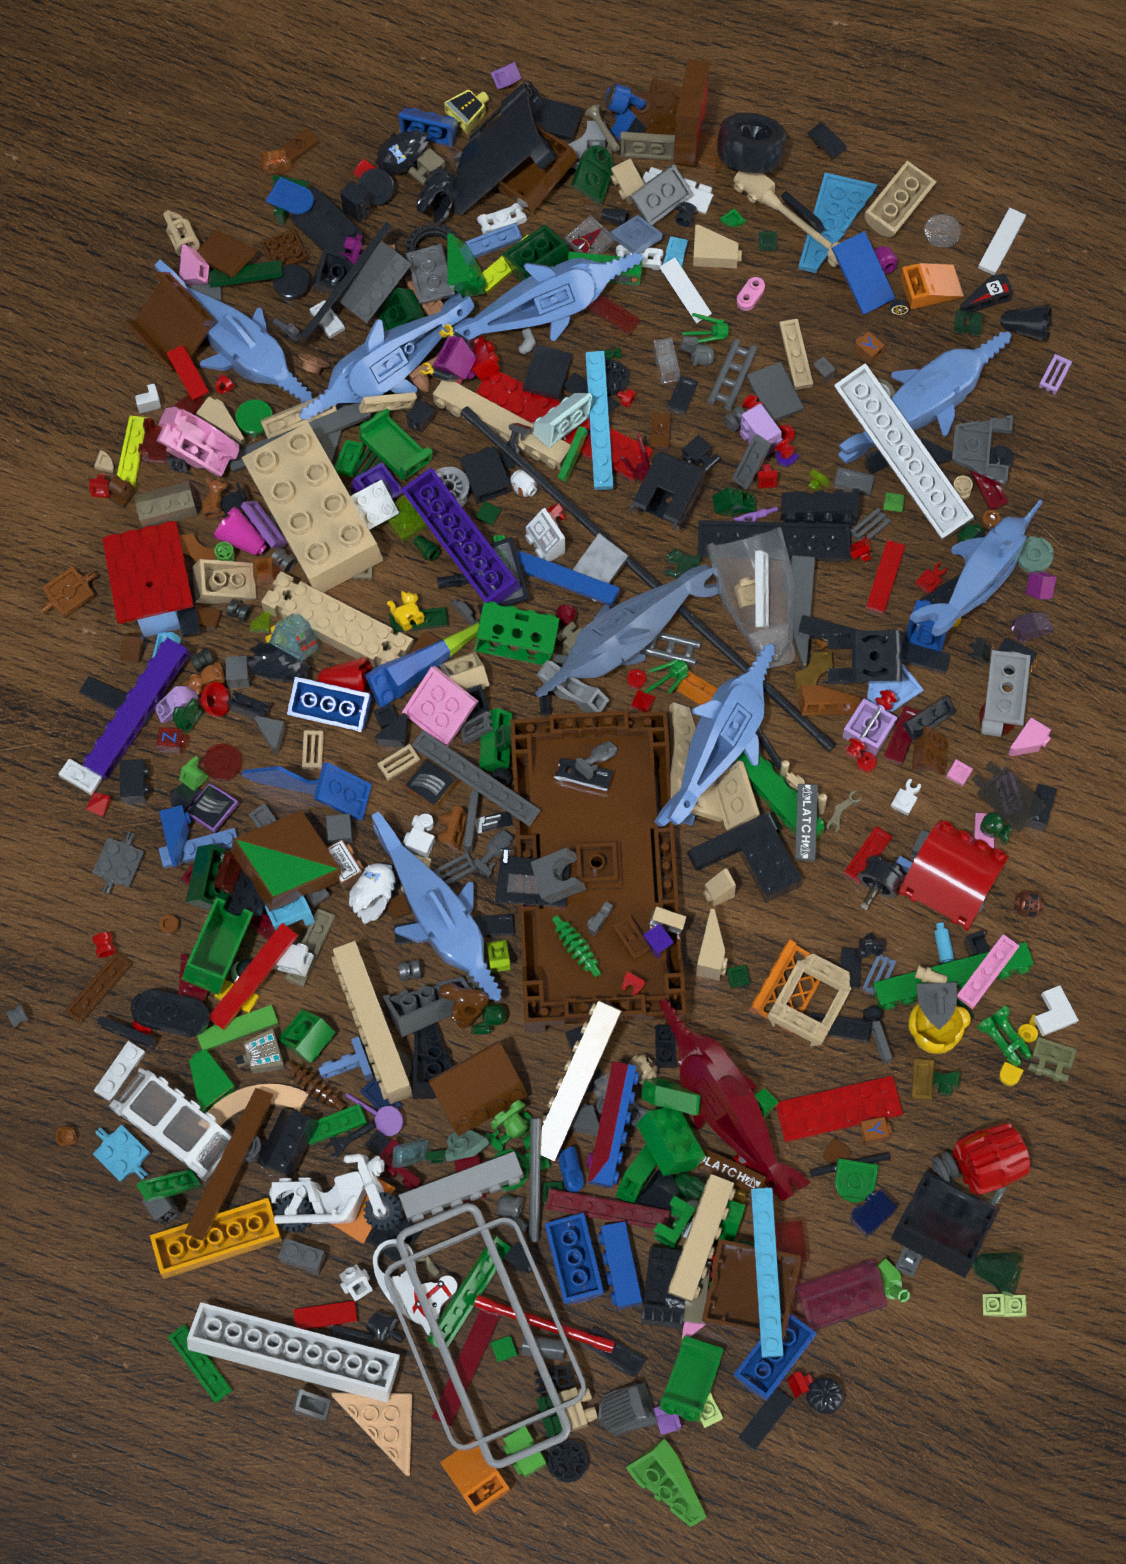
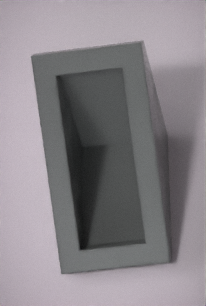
M260 716L254 717L258 729L275 755L278 754L285 732L284 721Z
M297 1389L292 1410L295 1414L326 1421L331 1400Z

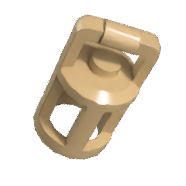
M165 211L163 216L168 224L166 232L173 243L177 255L181 256V247L188 243L189 247L198 250L200 243L194 234L189 220L183 219L181 215L172 211Z

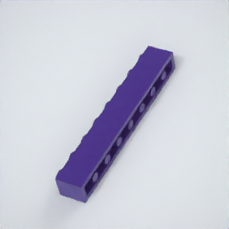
M168 637L160 643L157 649L158 652L148 661L147 669L138 676L137 684L133 689L129 690L123 705L117 708L116 716L107 723L104 734L96 740L94 749L84 758L83 766L100 776L104 781L108 780L190 655L187 648Z

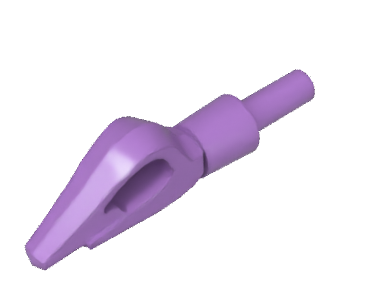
M773 507L767 510L764 508L733 519L734 521L752 519V522H756L757 518L766 517L767 514L777 512L778 508Z

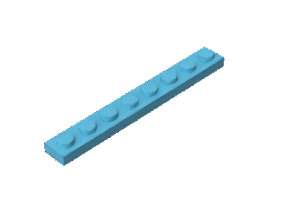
M604 351L586 352L588 393L592 395L589 415L594 490L613 489Z
M772 1188L751 1189L762 1358L783 1357Z

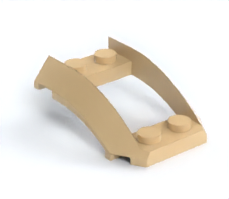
M815 954L806 956L804 960H798L768 1014L773 1027L775 1024H778L810 1041V1046L821 1045L851 991L849 972ZM804 972L839 990L822 1023L787 1006Z

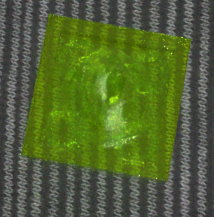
M405 495L394 502L399 514L386 520L403 542L427 526Z

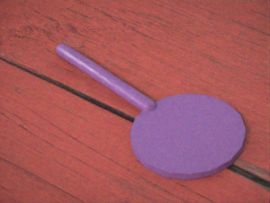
M345 1094L347 1098L376 1115V1128L383 1135L393 1136L402 1129L403 1116L397 1108L384 1106L377 1112L352 1095Z

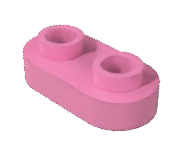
M750 278L738 294L737 306L741 310H751L764 293L765 283L761 278Z

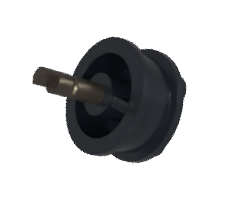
M876 855L866 859L865 869L857 875L859 881L870 889L860 906L866 911L876 894L888 898L896 897L898 885L902 884L905 880L897 864L887 863Z

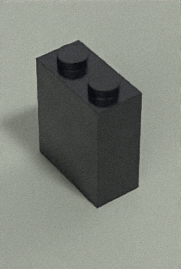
M495 446L491 448L485 447L477 453H469L460 458L461 469L468 478L469 488L476 505L511 493V483Z

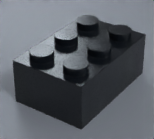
M775 829L740 845L739 854L765 903L801 887L802 878Z

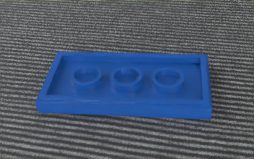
M865 231L831 247L862 315L895 299L894 293Z

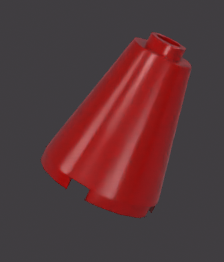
M361 657L324 668L318 674V682L370 694L372 690L369 688L365 675L372 671L371 663L366 661L367 657Z

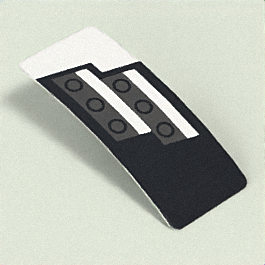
M508 812L496 813L476 819L477 833L513 826L511 814Z

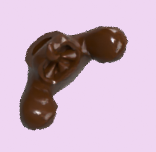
M451 983L444 984L439 989V994L442 998L454 1000L452 1020L456 1021L457 1026L461 1029L471 1026L475 1018L488 1003V995L476 989L460 988Z

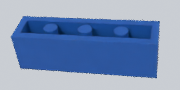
M625 1221L601 1226V1233H598L600 1245L605 1247V1253H602L604 1265L609 1266L610 1272L606 1273L608 1285H613L614 1293H610L612 1304L617 1305L618 1310L642 1306Z

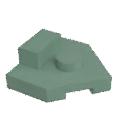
M469 1130L459 1137L453 1132L447 1140L448 1149L445 1152V1158L448 1162L473 1157L484 1149L489 1142L487 1138L473 1130Z

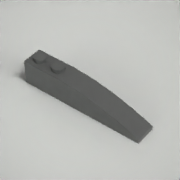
M792 555V561L787 564V573L790 574V580L786 579L785 591H789L791 635L795 652L803 670L807 664L809 637L798 635L797 633L801 616L811 615L815 557Z

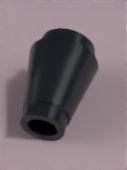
M603 208L601 219L620 226L629 220V212L625 211V209Z

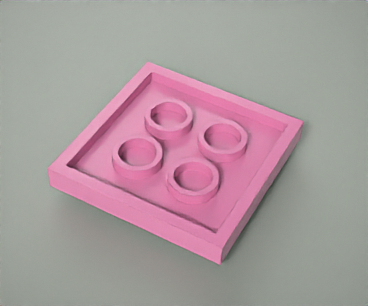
M432 666L402 713H406L407 717L426 733L448 747L478 701L437 667Z

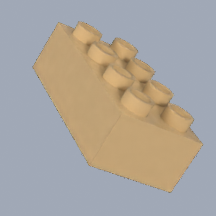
M308 422L241 457L311 587L324 593L352 578L353 575L361 573L383 561L376 541Z

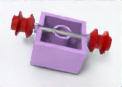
M747 396L743 400L742 407L748 408V410L742 414L740 423V435L743 440H747L750 444L753 436L758 434L772 444L766 456L775 451L781 453L779 455L780 459L790 458L794 454L795 446H789L790 439H781V430L764 409L763 403L761 401L757 402L758 396Z
M881 690L879 692L881 698H875L877 705L863 699L844 728L843 738L851 744L850 746L845 745L844 748L846 754L851 758H861V750L877 756L896 726L897 717L885 711L891 710V702L896 703L897 701L892 691Z

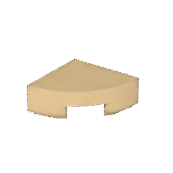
M100 450L94 466L95 469L113 473L114 465L112 459L106 452Z

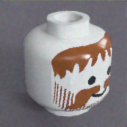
M517 470L510 478L511 488L520 497L533 496L537 492L538 484L526 472Z

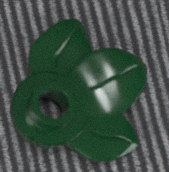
M195 698L190 700L185 709L176 706L173 711V722L177 730L183 734L189 732L193 728L194 723L202 716L203 707H199Z

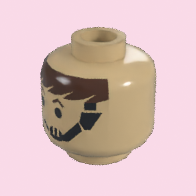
M636 1055L628 1063L629 1065L636 1066L635 1072H639L637 1081L639 1084L643 1085V1081L646 1079L657 1078V1064L646 1055Z

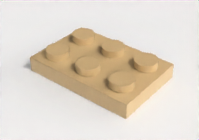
M737 761L730 765L713 782L726 831L732 830L760 815L744 762Z

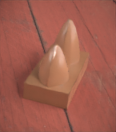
M435 357V358L431 359L430 361L426 362V363H429V364L431 365V368H432V369H435V367L433 366V364H434L435 360L437 359V357ZM421 365L407 375L409 381L412 380L419 389L429 392L430 383L428 375H421L419 373L420 370L427 372V368Z

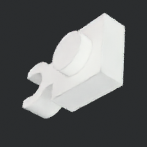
M912 779L907 781L906 791L900 788L891 804L892 808L907 816L918 798L914 794H917L921 788V784H918L916 788H911Z

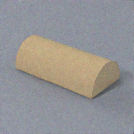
M906 161L865 212L867 223L880 235L893 237L937 181L909 161Z

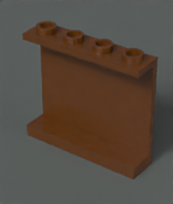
M158 272L155 278L160 282L136 319L125 320L124 323L129 328L128 330L140 339V343L152 352V355L164 364L163 367L167 371L176 372L166 353L183 345L191 358L216 320L170 272Z

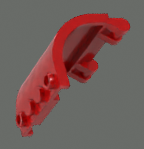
M939 820L918 852L898 894L911 898L910 901L914 903L918 900L951 918V923L959 924L964 930L969 931L983 901L997 876L1007 863L1009 856L1000 849L988 846L985 841L971 837L968 832L956 829L950 822Z

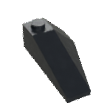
M436 1022L414 1032L413 1099H434L436 1096L428 1080L453 1067L449 1061L448 1053L443 1045Z

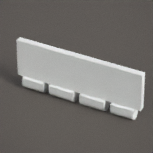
M651 167L649 172H645L642 179L643 183L646 184L663 170ZM683 178L693 193L684 202L695 205L697 208L696 212L706 214L713 198V194H711L712 187L700 183L698 189H696L697 182Z

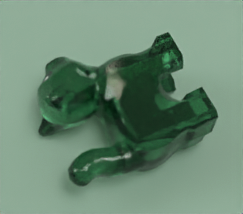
M673 548L666 555V563L678 564L677 570L667 569L663 574L664 576L678 579L682 574L692 569V567L699 566L700 555L682 554L679 549Z

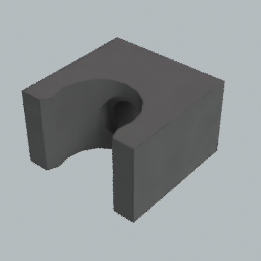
M564 848L531 862L541 899L551 904L586 890L585 884L576 878H570L566 881L562 880V872L566 865L577 861L576 853L568 848Z

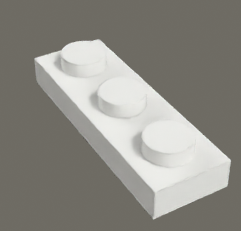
M128 1041L94 1089V1092L112 1103L145 1055V1051Z

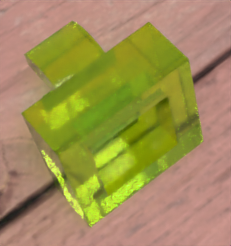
M814 468L809 474L814 478L810 482L809 487L816 492L821 484L827 488L831 483L828 478Z

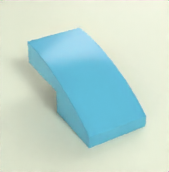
M670 236L663 264L676 258L682 267L688 240Z

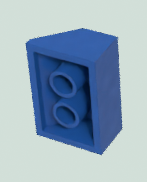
M405 108L399 113L401 133L420 129L419 132L429 133L426 141L453 147L458 132V119L451 116L437 115L434 112H423L416 108Z
M917 600L913 612L933 604L926 600ZM909 619L904 642L942 652L947 632L935 636L931 633L935 624L934 621L928 620L915 623Z

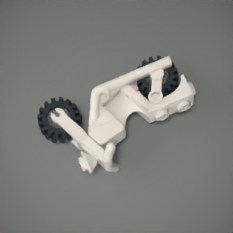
M346 1155L344 1162H358L359 1172L355 1171L335 1177V1186L327 1193H323L318 1183L311 1182V1178H299V1182H291V1178H280L279 1182H272V1187L270 1188V1199L278 1207V1210H275L277 1215H275L274 1221L280 1227H283L282 1229L289 1232L305 1231L306 1227H310L311 1224L352 1223L356 1219L366 1193L369 1201L364 1203L366 1208H363V1211L366 1214L363 1216L367 1219V1224L371 1225L372 1228L379 1230L395 1228L394 1225L400 1223L399 1218L403 1217L401 1215L403 1207H400L402 1203L397 1200L396 1196L384 1192L381 1183L377 1180L376 1176H380L381 1172L384 1171V1161L379 1156H375L369 1161L366 1155Z

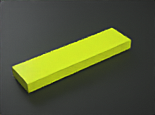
M130 415L117 475L122 480L129 481L132 487H135L149 420L146 417Z

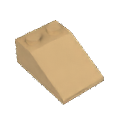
M200 559L192 567L195 603L218 604L231 602L232 599L239 601L256 599L254 563Z
M711 909L697 963L696 976L720 981L721 975L725 976L728 958H725V948L715 909Z

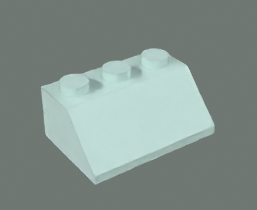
M574 393L570 397L564 398L561 404L551 408L545 416L539 417L535 421L533 435L550 448L589 418L592 395L590 393Z

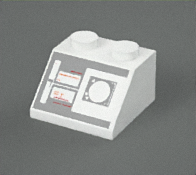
M544 508L526 526L525 538L530 545L533 544L536 548L535 553L538 558L551 562L565 554V537Z

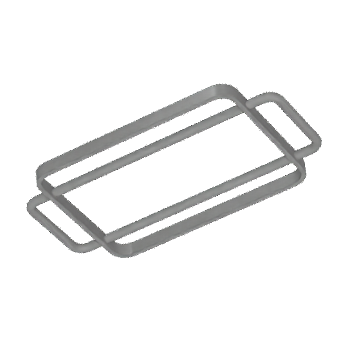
M466 1203L400 1231L396 1244L402 1260L393 1263L385 1271V1285L451 1445L461 1451H468L479 1447L486 1463L492 1468L498 1469L566 1440L570 1434L571 1426L564 1409L576 1405L583 1399L586 1390L585 1381L517 1223L509 1218H499L486 1224L479 1208L474 1204ZM468 1211L473 1214L478 1225L477 1228L409 1256L404 1243L407 1236ZM506 1224L513 1227L516 1231L581 1384L580 1394L566 1403H561L490 1235L489 1229ZM480 1233L554 1406L552 1409L485 1438L412 1263ZM404 1265L476 1438V1441L471 1444L460 1445L452 1438L390 1286L389 1278L391 1273ZM557 1413L562 1425V1432L503 1459L495 1460L492 1457L487 1445L488 1442Z

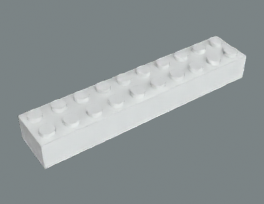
M866 363L834 385L841 398L942 541L974 520L972 513Z
M201 1302L187 1337L188 1350L386 1403H388L399 1368L400 1355Z

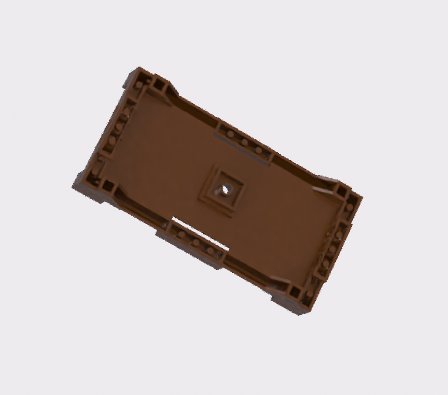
M667 711L549 715V718L510 720L514 791L540 810V813L530 827L516 818L517 857L537 859L536 835L540 834L541 858L564 848H568L576 853L577 861L571 863L569 879L576 878L585 884L586 888L584 891L567 897L566 908L543 906V909H540L538 905L519 904L526 1033L546 1032L545 1025L589 1023L592 1017L589 1014L593 1003L597 1004L598 1001L622 1010L617 1022L665 1019L666 1025H669L668 1019L664 1017V1012L660 1010L659 1001L664 998L671 1003V1007L675 1008V1014H678L680 1020L686 1024L685 979L680 934L668 931L669 925L663 924L662 927L673 940V944L663 950L659 958H656L650 950V952L633 961L612 929L613 925L630 916L643 936V934L655 927L649 924L655 907L679 914L674 825L669 821L665 826L659 827L654 822L660 811L671 799ZM607 741H610L617 747V752L613 757L604 762H595L591 765H597L599 768L613 771L608 791L569 781H560L555 778L556 771L560 767L558 764L561 758L576 761L578 758L585 760L591 756L593 748ZM569 768L566 772L571 773L572 769ZM650 829H653L658 903H655ZM594 861H600L602 865L600 867H594L592 866V863ZM518 875L519 893L539 895L535 876ZM607 901L613 905V910L606 918L597 935L593 937L588 934L587 923L592 916H596ZM558 915L563 922L568 921L571 924L570 927L576 929L575 933L581 935L580 939L584 938L587 941L585 945H589L591 948L589 952H593L595 955L593 959L598 961L597 968L602 973L599 977L595 978L591 972H585L583 970L585 965L579 966L577 964L579 960L575 961L572 955L567 953L568 948H564V941L561 942L559 939L561 934L557 935L555 932L557 926L552 921L555 916ZM627 971L647 983L644 989L637 995H631L634 990L632 986L627 987L626 991L622 990Z

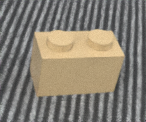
M630 158L612 167L613 175L610 176L614 186L618 185L620 188L618 193L621 199L626 200L628 205L633 203L629 195L644 185Z

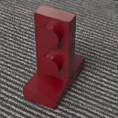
M392 1139L379 1155L380 1159L384 1161V1168H387L386 1172L394 1178L396 1176L400 1177L403 1180L402 1184L410 1190L421 1187L422 1181L392 1159L401 1148L400 1144Z

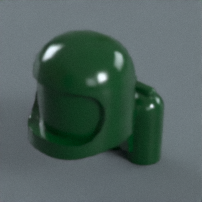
M993 812L988 813L980 824V831L989 838L998 837L1002 845L1008 844L1013 828L1009 824L1004 825L1001 815Z
M487 1003L482 1010V1022L471 1026V1034L487 1035L492 1032L491 1026H501L507 1017L504 1006L501 1004L488 1005Z
M679 1173L674 1178L681 1198L685 1201H690L692 1198L700 1199L706 1185L698 1177L690 1176L688 1173Z

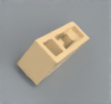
M208 397L197 411V417L227 435L234 442L238 443L240 447L245 448L244 437L225 408L224 403L219 399L214 400Z

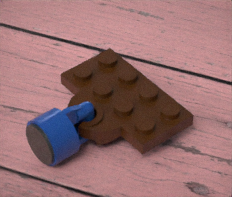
M653 78L650 92L634 95L631 94L630 88L615 83L608 91L605 107L607 110L623 114L627 107L646 126L643 133L675 135L676 113L682 87Z

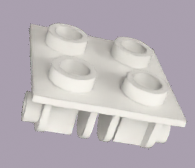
M382 480L350 496L368 529L399 514Z

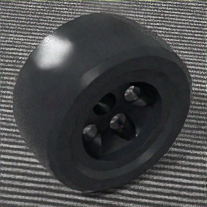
M757 113L731 115L725 118L721 124L717 138V155L724 164L747 173L771 172L780 166L787 143L786 130L777 121L765 115Z

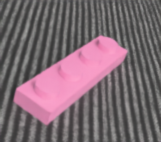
M1003 934L959 992L957 999L973 1009L1017 951L1019 945Z

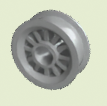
M443 467L435 471L446 487L453 488L450 492L462 507L470 496L469 481L466 474L455 467Z

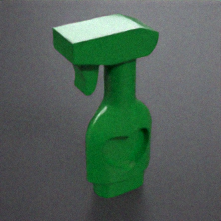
M526 1111L523 1114L519 1113L522 1119L528 1121V1128L520 1137L530 1130L532 1117ZM499 1130L493 1134L487 1133L484 1137L487 1138L489 1145L498 1153L503 1151V1145L512 1138V1136L508 1137L507 1133H505L497 1140L496 1137L499 1135Z

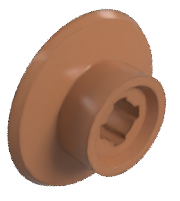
M298 354L299 358L304 361L302 368L306 371L319 374L322 367L327 368L330 366L328 362L307 354Z

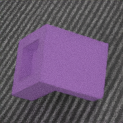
M515 62L491 72L497 89L511 85L521 79Z
M660 1406L654 1408L661 1435L681 1429L678 1415L667 1414L659 1409Z

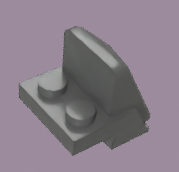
M645 1383L612 1391L603 1395V1399L599 1403L598 1420L608 1432L614 1433V1436L634 1432L637 1429L658 1423Z

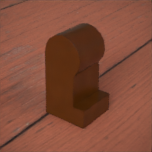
M118 475L111 479L108 489L112 491L110 501L125 509L135 495L132 485L129 481L122 480Z

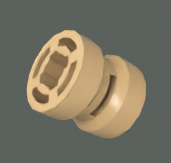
M959 476L955 479L953 488L962 500H966L971 494L973 483L969 477Z

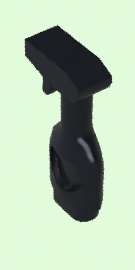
M511 423L508 427L512 432L510 441L507 444L519 454L520 449L517 445L518 435L521 433V441L525 440L526 434L531 432L532 427L520 423ZM502 452L500 459L503 466L514 469L516 464Z

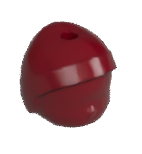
M563 604L557 608L556 618H559V624L566 627L569 623H574L576 610L573 606Z

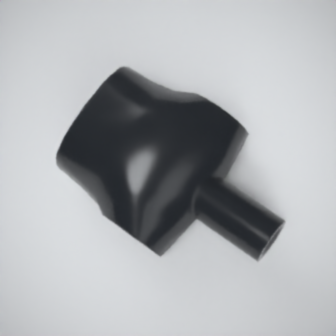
M379 1310L372 1315L366 1325V1329L382 1343H385L389 1337L399 1343H402L405 1336L395 1330L399 1321Z

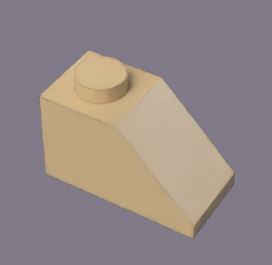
M727 868L705 884L704 897L707 902L712 903L713 907L735 897L736 884Z

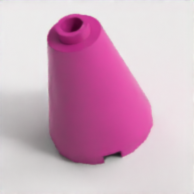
M233 507L228 512L230 517L227 516L226 519L221 521L213 538L221 542H228L233 547L257 556L258 553L262 555L267 548V541L238 508Z

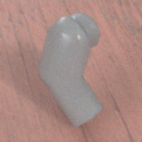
M530 328L522 331L525 340L519 346L521 354L531 352L536 344Z

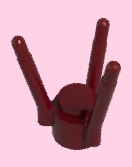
M637 433L643 462L639 463L636 466L637 469L634 470L624 456L620 458L631 471L635 479L639 478V481L643 482L650 468L647 450H644L641 434Z

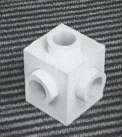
M357 1264L347 1268L339 1275L343 1281L340 1284L346 1295L350 1293L355 1301L373 1291L368 1283L370 1280L369 1275L365 1269L360 1270Z

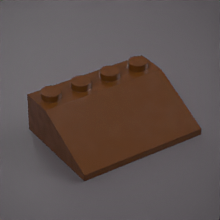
M499 1040L428 1080L450 1126L458 1137L506 1110L517 1100L520 1099L521 1101L528 1097L519 1076Z

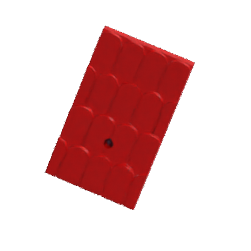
M168 521L160 525L146 526L142 529L129 530L121 534H111L102 538L117 623L122 624L137 620L143 637L180 629L177 610L194 606L177 522Z

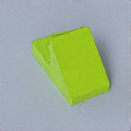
M507 941L488 942L487 948L491 972L510 970Z

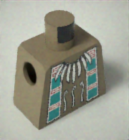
M273 1029L243 1043L246 1053L235 1056L238 1068L250 1064L253 1074L285 1069Z

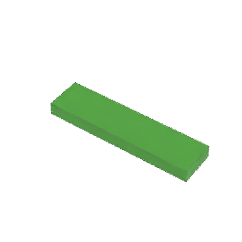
M272 1005L234 1018L225 1030L215 1025L205 1029L197 1037L202 1051L204 1049L208 1051L279 1024Z

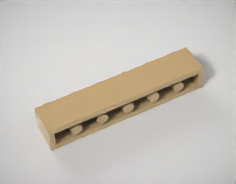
M712 1174L709 1175L670 1282L668 1294L689 1302L693 1298L697 1299L701 1288L698 1286L700 1278L704 1279L708 1267H705L707 1258L711 1259L714 1253L713 1241L714 1239L718 1240L722 1230L719 1224L721 1219H726L729 1210L726 1208L728 1200L732 1201L736 1191L733 1188V1182Z

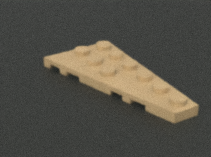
M674 702L669 705L671 798L681 789L686 760L696 729L690 708ZM712 783L698 797L690 813L720 822L724 818Z

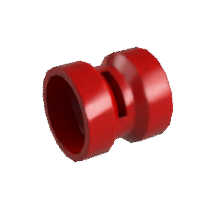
M102 932L92 937L93 944L97 948L95 950L97 958L109 957L116 953L115 946L111 943L112 935L110 932Z

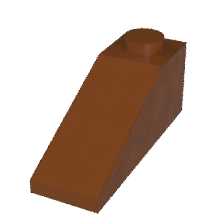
M821 685L800 686L797 698L802 716L854 714L861 703V698Z

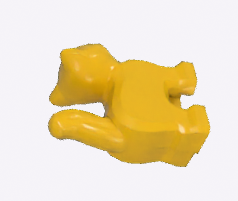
M401 591L404 605L396 608L395 603L391 600L387 602V605L390 607L396 622L400 624L404 631L412 629L410 620H414L419 625L424 622V614L419 611L416 605L418 600L417 594Z

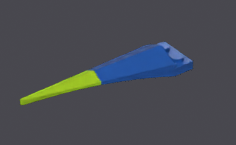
M479 622L425 648L381 664L365 676L377 705L384 707L394 699H399L424 679L432 666L439 667L477 635Z

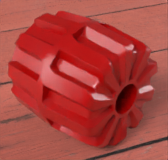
M1002 1123L979 1130L954 1144L953 1155L957 1160L958 1169L963 1175L962 1181L964 1184L969 1185V1190L973 1194L982 1195L998 1190L1027 1176L1030 1172V1159L1025 1143L1018 1131L1010 1123Z

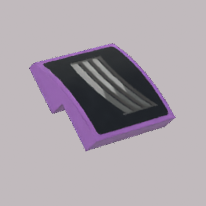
M208 784L186 812L199 825L202 824L215 833L239 803L219 788Z

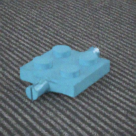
M120 1125L110 1135L100 1127L99 1131H96L95 1134L103 1142L93 1155L120 1182H123L133 1173H136L142 1180H145L144 1176L148 1177L149 1174L141 1166L151 1153L123 1125Z

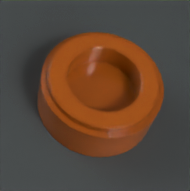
M165 915L160 919L159 927L165 935H174L178 932L180 924L174 915Z

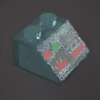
M294 613L277 622L269 643L301 661L318 651L319 648L310 623L303 616Z

